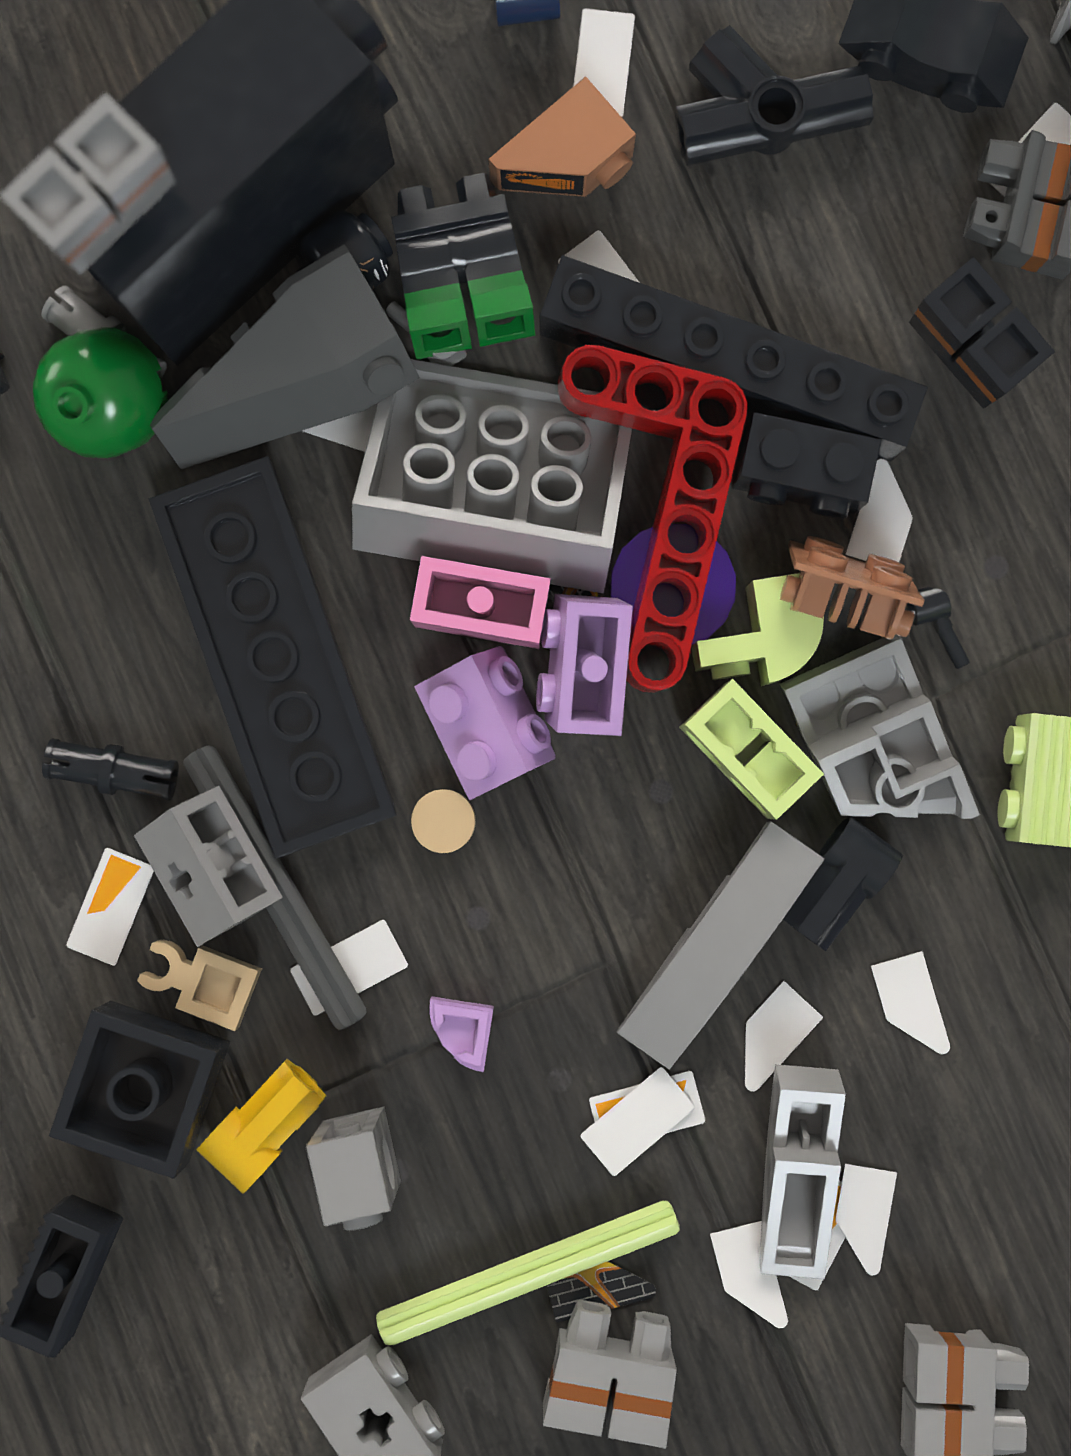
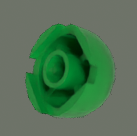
M115 327L84 329L60 339L39 361L33 381L35 411L43 428L63 448L90 458L117 457L146 444L155 434L150 424L156 413L168 402L167 390L162 392L161 380L157 374V371L162 369L156 356L137 337Z

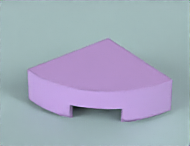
M432 996L430 999L431 1024L443 1047L460 1064L470 1069L484 1072L494 1006Z

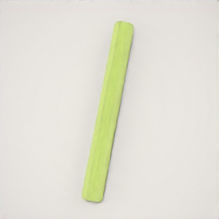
M668 1201L657 1202L384 1309L376 1315L380 1336L385 1345L391 1346L676 1235L680 1229L674 1209Z

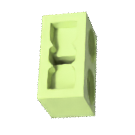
M733 679L723 684L679 727L767 819L777 820L824 775Z

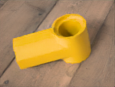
M286 1059L241 1109L236 1106L196 1150L243 1194L283 1151L280 1146L314 1113L327 1095L304 1069Z

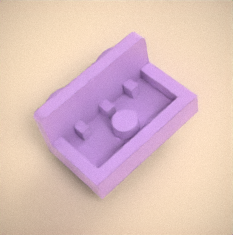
M501 646L473 654L414 686L469 800L544 765L556 757L550 744L551 737L548 727L536 715L522 687L523 679L521 672Z

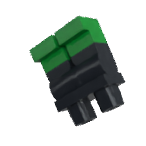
M486 173L465 176L456 182L459 200L457 204L435 208L431 188L423 185L401 189L398 192V215L392 216L391 219L403 283L409 332L416 360L432 357L433 353L472 349L460 284L467 283L480 347L536 336L533 305L528 285L525 283L512 225L508 216L505 195L496 194ZM516 316L511 322L496 325L490 322ZM454 329L448 335H445L443 337H433L427 335L430 333Z

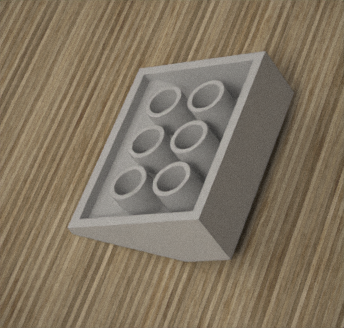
M411 359L420 378L378 402L352 502L353 550L420 561L421 556L551 578L550 584L603 593L613 549L632 429L580 416L569 411L562 404L557 392L558 385ZM578 389L580 392L587 395H595L600 393L590 390Z

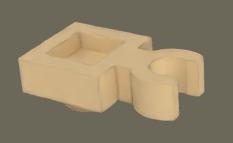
M158 940L151 944L150 950L156 954L164 955L169 961L170 968L167 975L163 977L147 971L141 973L137 981L143 987L152 991H163L170 987L179 989L181 994L177 1001L176 1009L233 1031L240 1027L262 968L206 946L199 947L194 960L190 961L186 959L184 951L174 942Z

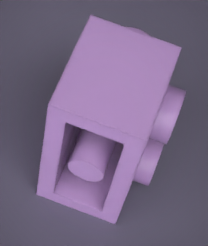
M554 594L553 609H545L541 643L543 648H550L548 674H539L536 689V706L538 712H545V721L557 733L621 736L633 605L618 598Z

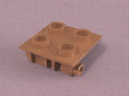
M807 536L805 544L792 540L789 541L788 549L794 569L801 570L799 578L787 575L781 591L780 600L791 603L790 610L823 619L831 592L836 583L838 585L831 602L828 621L833 623L837 621L848 589L853 588L856 589L849 610L847 627L854 629L857 625L869 593L871 595L859 626L860 630L890 640L894 638L895 634L902 637L908 636L913 623L914 612L905 610L906 604L908 602L922 607L924 599L912 581V577L903 573L905 565L874 554L868 555L866 563L842 555L843 546L819 537Z

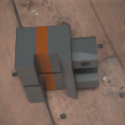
M1031 130L1022 143L990 139L981 154L977 180L1007 187L1004 202L1001 203L977 197L971 204L963 237L982 245L993 247L991 261L1063 280L1071 272V145L1046 141L1044 134Z

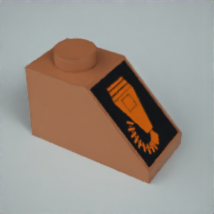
M585 76L489 158L490 181L498 190L586 197L600 184L604 189L610 188L629 171L633 165L631 158L633 157L636 133Z

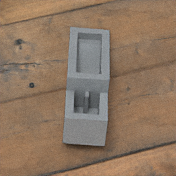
M775 1064L763 1187L760 1245L761 1274L825 1279L841 1170L838 1145L846 1096L838 1069Z

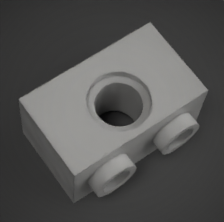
M380 1107L323 1120L306 1147L324 1226L343 1222L344 1230H357L381 1222L383 1220L382 1213L391 1211L401 1182L385 1108Z

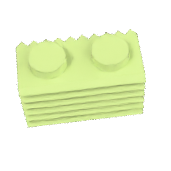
M1037 713L1018 715L1015 721L1016 726L1008 727L1004 740V761L1006 764H1013L1011 769L1012 778L1009 784L1010 790L1004 789L999 798L998 824L1000 827L1007 828L1005 832L1006 841L1071 847V717Z

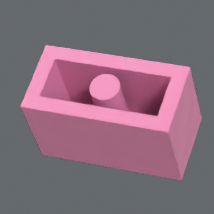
M421 556L410 621L416 628L539 649L551 578Z

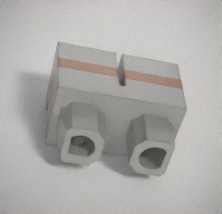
M106 93L55 141L61 150L80 169L77 174L49 147L0 194L4 201L79 274L110 248V245L142 214H145L175 183V179L160 147Z
M577 1300L568 1322V1328H559L556 1353L543 1400V1426L601 1436L604 1418L606 1417L608 1438L666 1449L677 1371L671 1349L669 1318L665 1315L645 1311L635 1312L631 1340H622L607 1337L611 1317L610 1307L602 1303ZM613 1379V1385H612V1390H611V1389H610V1385H611V1380Z
M905 1323L903 1382L906 1387L902 1388L900 1445L906 1456H993L1025 1453L1027 1440L1025 1416L1019 1409L995 1408L996 1389L1026 1391L1029 1382V1359L1026 1354L1018 1347L991 1343L981 1330H968L966 1334L934 1331L930 1325Z

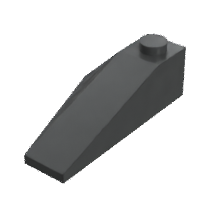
M345 244L288 277L272 293L276 302L253 326L244 322L231 336L234 345L212 368H200L156 413L150 426L180 469L365 411L420 378L396 330Z

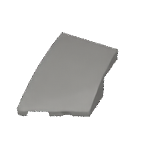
M895 634L892 640L886 638L879 639L779 684L815 765L824 773L821 778L841 816L872 817L877 813H890L895 817L918 818V814H955L961 819H972L980 815L961 765L951 754L932 703L923 694L902 638Z

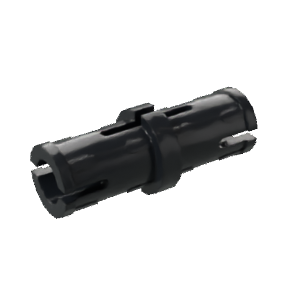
M54 738L49 740L44 757L66 760L70 763L53 760L51 763H42V774L45 779L52 780L54 778L95 785L99 793L109 795L115 794L117 790L161 797L169 801L174 795L177 782L156 779L152 776L171 779L172 776H178L179 763L177 760H163L125 753L124 747L108 744L105 749L62 742Z

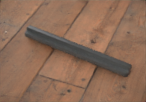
M204 746L192 752L183 760V765L199 793L202 794L220 786L283 898L266 909L336 1029L341 1030L351 1026L364 1017L366 1007L280 858L275 859L268 837L217 749L213 746Z

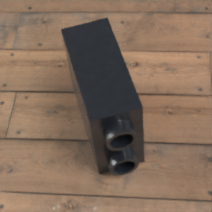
M229 0L117 103L160 147L175 179V183L145 214H142L119 236L102 256L86 269L177 366L298 255V244L306 234L335 212L345 211L395 165L384 114L398 102V97L388 79L374 63L387 49V43L377 24L358 0ZM65 153L60 156L76 174L80 171Z

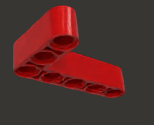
M585 345L576 348L568 355L562 367L557 391L562 404L569 411L580 416L674 439L632 613L626 677L627 682L635 689L642 692H657L674 686L682 678L687 667L747 415V400L743 390L735 382L727 378L599 345ZM583 367L592 368L603 377L605 389L595 395L584 394L574 386L571 378L572 373ZM644 383H652L660 387L666 397V407L658 411H650L643 408L636 399L635 388ZM714 399L720 402L728 414L727 424L722 427H713L706 424L698 411L699 401ZM699 460L711 469L713 484L710 489L697 490L686 482L683 475L685 462ZM685 522L696 530L698 546L695 552L681 553L673 548L668 539L670 524ZM667 583L676 586L680 590L684 599V605L678 616L667 617L655 608L653 592L657 585ZM646 645H655L667 654L669 669L666 675L659 681L646 678L639 670L637 664L640 650Z

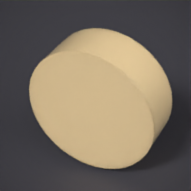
M441 789L426 794L417 802L412 813L411 824L413 833L421 845L433 852L449 853L458 850L469 841L475 829L476 818L472 805L463 795L456 791Z

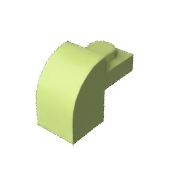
M800 573L791 574V576L799 578ZM787 575L753 580L745 588L752 633L697 641L692 646L695 671L711 669L713 680L733 678L751 674L749 663L757 662L761 686L775 683L794 674L812 657L822 636L824 616L822 619L790 610L791 603L780 600Z

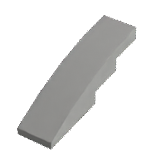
M772 821L767 822L732 874L725 877L692 927L685 930L616 1032L670 1070L749 967L819 868L824 858Z

